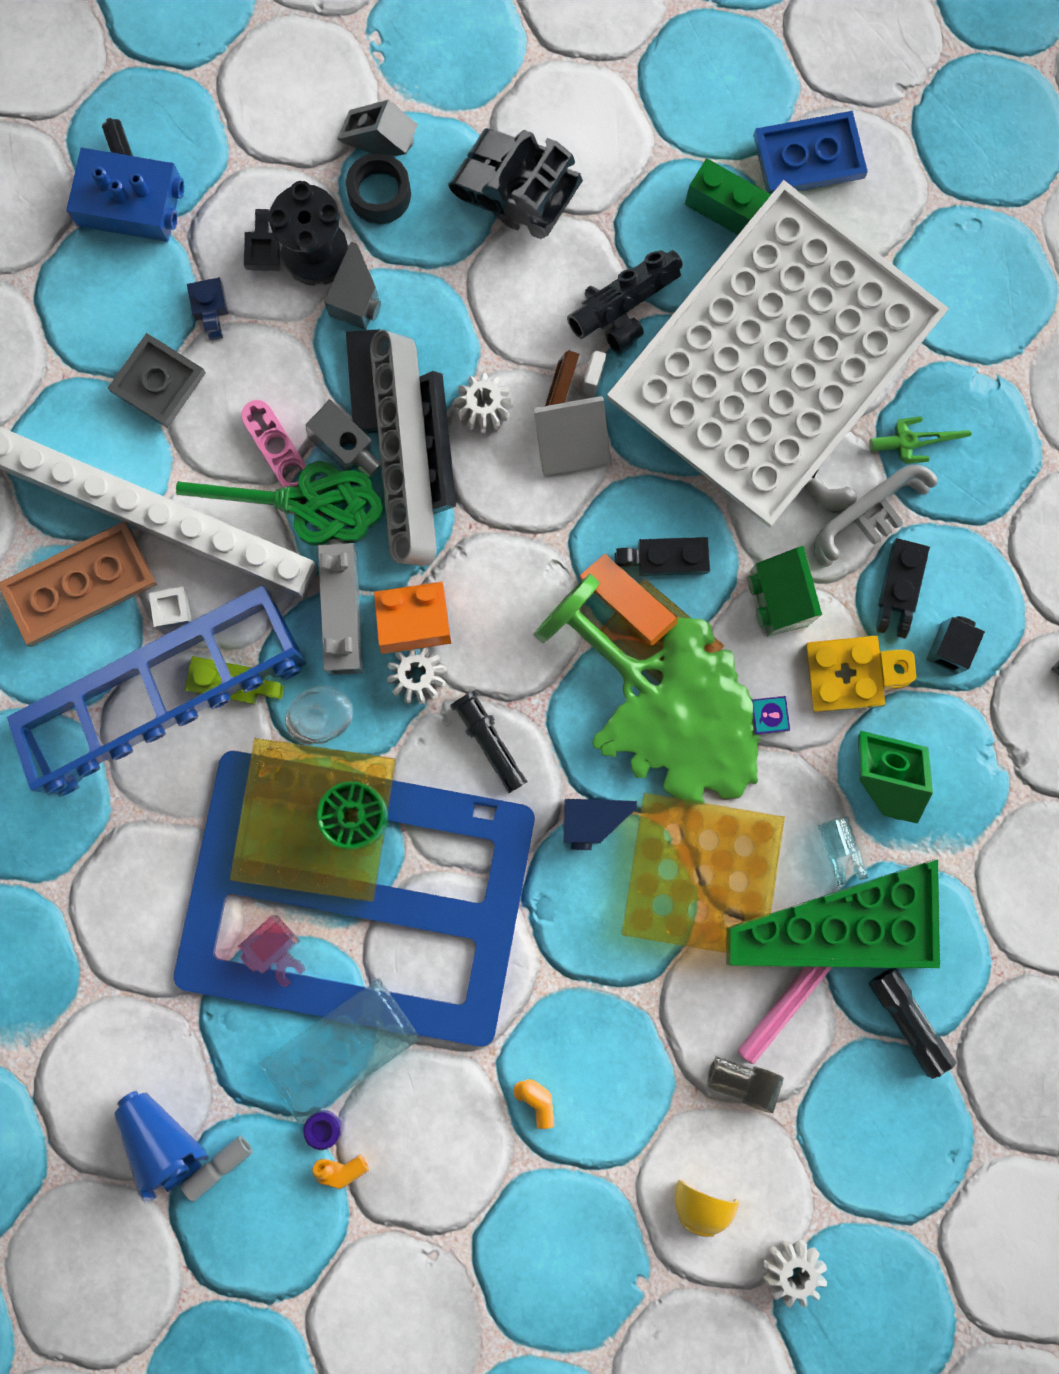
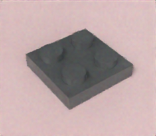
M146 333L108 389L120 399L168 428L206 372L196 363Z

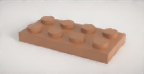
M124 521L1 581L0 590L26 645L32 647L158 584L129 524Z

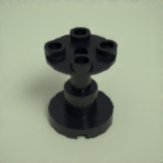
M301 180L294 182L291 187L276 197L268 212V221L273 235L282 244L281 254L286 269L294 279L306 285L315 286L314 283L322 282L325 285L334 281L349 246L345 233L339 228L340 214L336 201L326 190Z

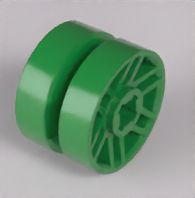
M355 781L342 782L331 787L322 796L317 808V824L324 838L331 844L343 849H363L376 843L384 834L388 824V808L383 797L373 788ZM349 810H358L357 822L348 821Z

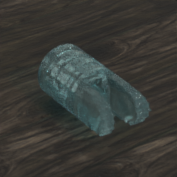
M849 816L836 818L817 825L818 829L821 830V836L828 851L827 856L837 886L847 883L846 873L840 861V857L847 855L851 857L854 872L859 880L869 878L859 847L856 845L852 827L849 824Z

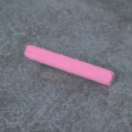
M804 967L741 1045L738 1053L749 1063H756L832 967Z

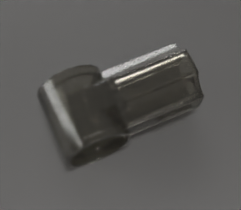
M715 1056L708 1072L706 1086L726 1095L742 1099L743 1103L753 1108L774 1113L785 1077L760 1067L753 1066L752 1069Z

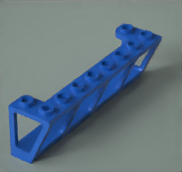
M261 585L7 716V720L31 791L42 792L47 795L58 794L61 797L79 788L78 782L83 777L100 770V763L110 758L115 761L128 756L133 752V746L144 740L148 744L166 735L165 729L175 724H178L180 727L195 721L199 717L197 713L208 707L213 710L226 705L231 701V695L240 690L246 693L260 687L263 684L262 679L269 675L273 678L281 677L283 681L298 675L301 672L300 667L307 663L270 591L264 585ZM265 609L280 640L283 651L240 675L231 677L214 635ZM205 640L222 683L170 711H166L150 668ZM140 674L156 717L101 746L85 702ZM75 707L90 750L86 755L51 772L31 730ZM28 744H29V746H30V748H31V750H32V752H33V754H34V756H35V758H36V761H37V763H38V765H39V767H40V769H41V771H42V773H43V775H44V776L41 777V778H38V775H37V772H36V769H35V766H34V763H33V760H32V757H31V754H30V751H29V748H28Z

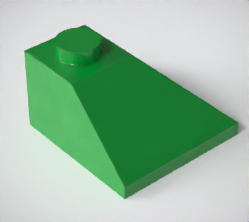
M860 730L858 734L860 782L882 815L918 824L933 794L928 747Z

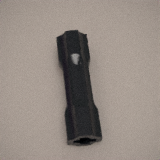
M887 969L872 978L868 984L882 1006L890 1013L912 1048L913 1055L927 1077L934 1079L953 1069L957 1063L942 1038L932 1028L898 969Z

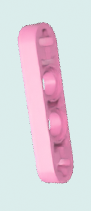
M261 400L248 402L241 414L242 421L281 485L284 488L286 486H299L298 481H286L284 479V472L290 466H298L303 470L306 467L303 459L270 406ZM256 411L261 415L264 414L263 419L269 428L264 433L259 424L253 421L254 417L252 414ZM275 437L283 439L285 447L280 453L271 454L267 451L266 447L269 440ZM303 500V501H297V502L301 503L302 505H304V504L306 503L305 500Z

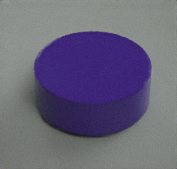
M327 1110L313 1113L306 1121L303 1129L307 1144L317 1150L331 1148L341 1134L339 1118L333 1112Z

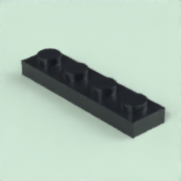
M431 371L420 376L419 379L434 515L456 507L443 373Z

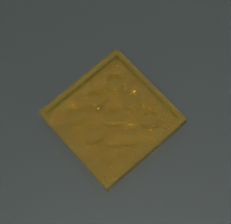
M254 738L230 881L373 902L375 900L385 832L376 843L363 849L355 850L337 847L327 841L320 832L316 817L317 808L322 796L331 787L342 782L355 781L376 790L383 797L389 812L397 759ZM358 810L348 811L349 822L358 821Z

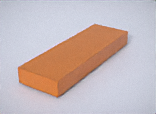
M606 554L602 555L580 575L582 581L591 573L600 583L594 594L651 646L678 624L677 618Z

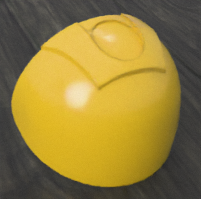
M680 1179L678 1180L675 1189V1208L679 1221L686 1230L701 1237H714L728 1228L734 1220L740 1204L739 1200L734 1199L733 1202L721 1200L688 1186Z

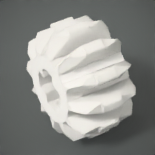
M483 372L480 376L481 381L477 382L475 378L469 376V387L463 385L458 387V394L461 397L455 399V407L460 409L458 412L459 420H468V429L472 430L479 424L481 433L484 434L487 432V425L491 424L498 431L500 429L499 419L503 421L509 420L510 413L507 410L513 407V399L508 397L510 394L508 386L500 387L501 382L498 376L493 378L491 382H488L487 374ZM483 399L490 400V406L487 407L485 403L484 407H479L478 401L481 400L483 403Z
M428 647L421 648L419 655H416L415 649L408 650L410 656L406 658L402 652H396L395 655L401 662L400 665L390 662L387 666L389 670L398 673L387 677L389 684H398L392 691L393 694L397 697L406 691L404 701L407 704L413 701L414 694H417L420 705L425 704L424 693L426 692L433 699H436L438 694L432 688L433 685L445 687L446 684L443 679L435 677L447 672L445 666H435L441 659L440 655L436 653L427 659L429 654ZM419 667L421 672L426 670V674L421 675V682L415 683L412 678L408 680V676L413 674V668Z
M784 1239V1251L780 1252L776 1247H771L770 1251L775 1260H764L763 1265L769 1271L763 1277L764 1282L767 1286H773L771 1289L772 1296L775 1299L783 1297L787 1307L791 1308L797 1298L801 1307L806 1308V1297L811 1295L813 1299L819 1300L820 1295L815 1288L827 1286L826 1279L821 1276L827 1270V1267L823 1261L818 1260L820 1253L816 1248L813 1247L807 1250V1244L803 1240H799L793 1248L790 1241ZM798 1267L800 1270L797 1271V1278L791 1279L793 1269Z

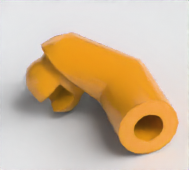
M526 1079L525 1081L517 1082L513 1090L514 1096L518 1101H524L535 1109L537 1129L554 1127L552 1096L550 1092L535 1080Z
M360 1154L345 1165L332 1160L320 1159L312 1167V1174L317 1182L336 1189L346 1187L369 1171L367 1162Z

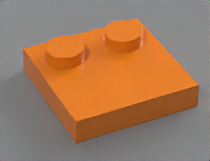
M443 581L374 592L378 641L381 654L451 644Z

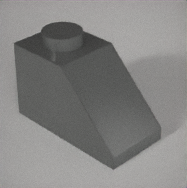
M388 99L349 110L338 140L346 145L370 153L379 152L394 157L404 155L410 150L418 124Z
M351 242L324 303L329 316L366 330L370 320H376L381 308V301H379L376 286L358 244Z

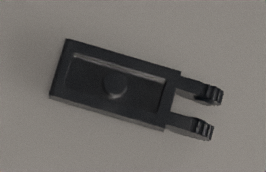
M899 538L893 541L878 603L880 610L876 623L877 632H886L890 624L892 610L901 612L897 626V637L906 639L911 628L913 613L916 611L930 546Z

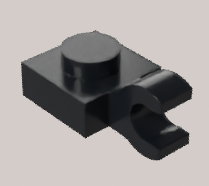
M255 209V232H245L244 267L246 270L280 271L281 243L272 233L268 221L269 209Z

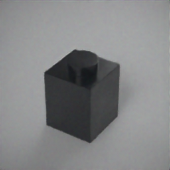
M962 616L951 617L942 622L926 660L956 674L969 670L985 631L975 627L976 623L971 619Z

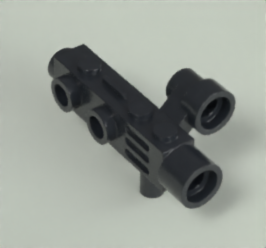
M662 250L654 251L646 255L645 261L633 269L622 271L618 275V279L603 289L599 290L594 286H589L585 290V297L587 299L582 302V306L567 316L568 324L573 333L578 338L583 339L598 328L603 329L612 324L613 327L605 333L607 342L612 350L621 355L633 346V342L644 335V330L636 318L630 319L626 313L681 276L680 269L683 267L680 256L673 250L668 253Z

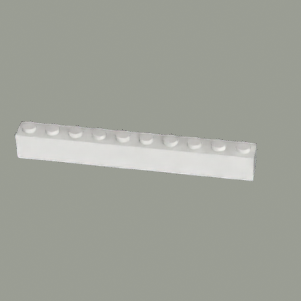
M0 427V470L118 521H125L132 527L302 600L306 599L319 571L313 560Z

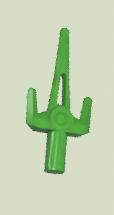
M918 416L898 419L894 428L895 436L871 438L869 446L871 452L897 449L899 459L905 464L928 462L930 459L928 456H912L913 449L934 443L970 437L972 432L970 430L912 432L907 426L922 422L923 418ZM919 437H937V439L918 441Z

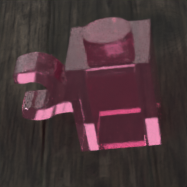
M278 915L270 916L238 945L243 952L240 955L242 961L253 972L258 969L261 973H265L276 964L275 976L278 983L283 987H288L291 984L290 980L285 976L287 967L295 968L299 974L305 971L302 962L292 957L289 953L301 941Z

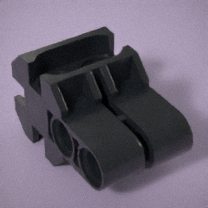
M485 128L469 151L468 158L464 159L448 186L456 197L493 212L494 216L509 228L518 231L520 229L519 223L527 226L531 236L543 239L550 234L583 179L579 172L567 169L575 164L573 154L558 141L547 138L545 147L537 143L534 133L522 130L513 137Z

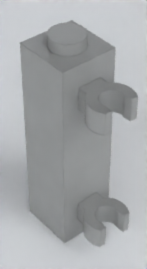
M332 539L327 542V545H318L324 671L328 675L363 673L357 550L353 543L348 544L340 539Z

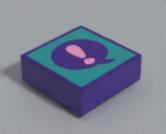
M786 696L751 699L753 703L755 734L761 735L790 731Z

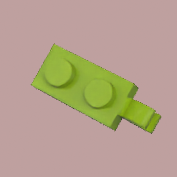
M192 656L185 691L203 694L222 683L213 660ZM226 663L231 677H236L252 668ZM262 680L263 684L260 687L246 693L240 690L231 695L230 698L233 701L256 705L258 695L282 700L285 686L278 682Z

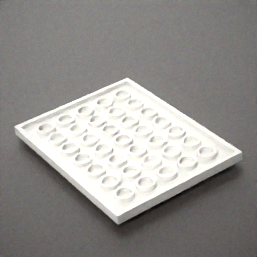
M783 180L607 394V399L770 528L949 308Z

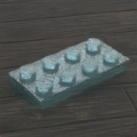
M378 978L265 1057L258 1065L298 1124H301L419 1041L420 1036L381 979Z

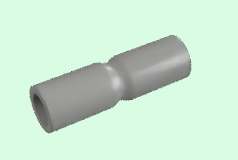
M239 1135L216 1154L212 1161L204 1164L181 1183V1189L185 1196L192 1202L196 1201L214 1186L223 1175L228 1174L250 1156L253 1150L247 1140Z

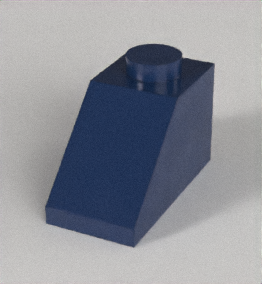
M565 799L563 842L571 843L570 850H592V843H601L637 809V801Z

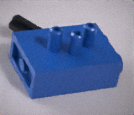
M106 119V122L102 124V129L110 152L80 148L66 209L67 213L78 227L169 242L171 230H175L177 226L178 214L176 206L178 199H181L184 194V179L181 178L174 163L133 156L122 122L119 119Z

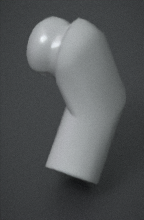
M818 476L804 486L826 511H844L857 501V493L853 488L828 489Z

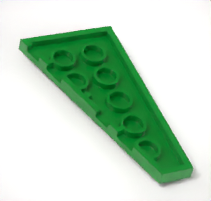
M932 859L727 927L726 965L940 968L938 859Z

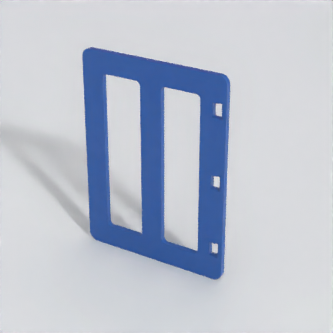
M228 751L219 761L174 970V982L178 988L184 991L468 1045L486 1046L495 1037L534 827V812L524 804L246 752ZM261 765L282 768L279 779L259 777ZM355 781L365 785L389 788L386 800H384L388 808V821L488 839L494 843L495 847L485 899L480 903L242 859L238 857L236 851L247 800L251 796H259L318 808L322 796L331 787L342 782ZM474 804L496 808L494 819L488 820L473 817ZM358 810L348 811L349 814L358 815ZM230 894H237L473 939L476 943L466 1000L462 1004H455L219 959L215 954L226 898Z

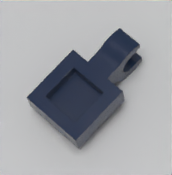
M220 277L187 284L192 315L195 321L203 320L205 333H208L210 341L223 338L219 316L229 313Z

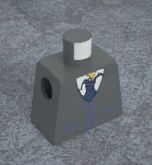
M330 399L305 424L307 438L344 471H350L355 466L361 473H365L370 478L381 466V462L369 452L372 440ZM345 443H351L355 447L352 450H345L341 446Z

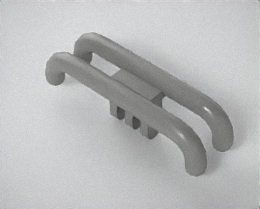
M908 465L898 470L829 521L817 534L814 542V554L818 562L824 567H829L833 561L839 558L840 554L834 544V537L854 522L872 544L875 545L880 542L881 537L875 530V527L886 537L892 533V529L886 522V519L894 528H898L903 524L902 519L886 498L903 486L912 487L919 495H925L929 492L930 488L937 485V476L929 468L921 465Z

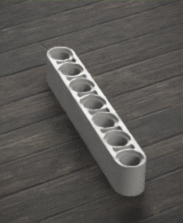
M380 330L372 338L370 353L390 555L396 563L428 566L436 556V538L416 344L410 337Z

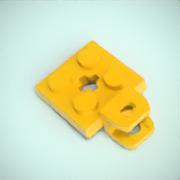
M878 635L806 643L813 713L885 706L884 690L906 687L917 678L914 653L908 650L880 652ZM841 665H848L849 670L855 671V676L850 678V683L844 684L842 678H836L835 672L841 670ZM894 665L902 666L904 673H896Z

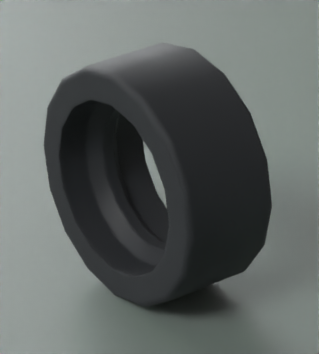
M379 152L366 154L356 160L348 170L346 188L349 202L357 216L365 221L375 224L390 223L401 217L409 207L412 194L408 172L401 161L395 157ZM383 173L396 179L399 187L398 193L387 203H368L360 196V184L370 175Z

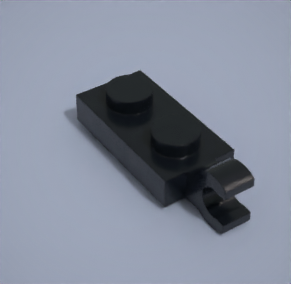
M708 537L639 539L638 549L616 548L614 553L615 563L618 566H639V576L708 574L710 572Z

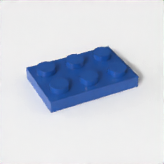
M853 110L756 128L753 137L766 192L771 195L783 180L797 191L865 179L868 173Z

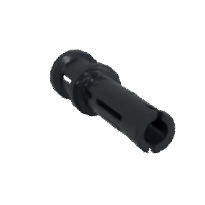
M474 690L450 705V708L458 712L467 727L466 734L476 739L509 794L528 781L493 726L495 724L493 715L487 714L477 698L479 695L478 691Z

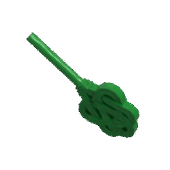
M323 461L310 463L301 471L298 481L299 486H286L285 488L277 489L275 492L178 481L176 484V494L181 496L273 505L275 509H279L285 514L294 515V528L302 541L311 546L324 545L332 539H340L346 543H358L366 537L368 529L380 521L384 513L381 499L374 492L372 482L365 473L357 471L340 472L331 463ZM321 475H322V476H326V477H323V478H320V479H318V480L313 481V480H314L316 477H318V476H321ZM303 500H307V501H308V502H306L304 505H302L301 503L297 502V501H303ZM343 503L348 504L345 510L334 506ZM369 504L372 508L365 514L364 509ZM320 512L334 521L330 522L317 513ZM307 523L320 531L311 532L306 528Z

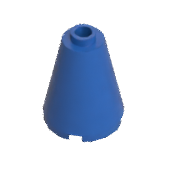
M133 1091L118 1101L117 1105L119 1108L115 1111L114 1115L135 1185L142 1201L148 1202L157 1198L154 1191L161 1187L165 1188L167 1192L172 1190L202 1167L199 1160H208L209 1156L205 1149L147 1092L138 1094L137 1091Z

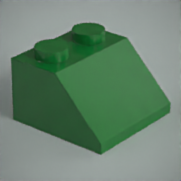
M804 546L796 547L758 562L750 570L751 575L747 576L748 587L751 595L757 596L760 607L756 609L757 621L761 629L765 628L767 637L808 627L822 616Z

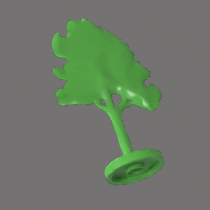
M589 573L549 614L533 635L541 643H545L567 623L621 674L624 680L622 689L627 700L624 704L618 706L616 712L608 720L602 731L595 734L592 742L593 747L600 749L602 755L615 758L617 752L636 753L631 759V768L636 778H646L650 767H666L669 770L663 783L665 791L676 799L682 800L686 805L701 804L703 806L705 803L702 797L704 788L717 791L719 796L724 799L740 798L749 783L756 784L758 782L756 761L758 757L757 743L760 741V736L755 734L753 702L749 696V690L746 686L737 683L738 674L735 671L734 653L726 649L707 653L704 650V646L713 644L715 641L712 634V626L703 619L678 618V624L665 634L661 651L646 660H637L626 655L579 610L600 584ZM656 669L661 671L663 679L660 685L649 683L641 674L642 670ZM635 686L639 690L638 696L633 694L631 687Z

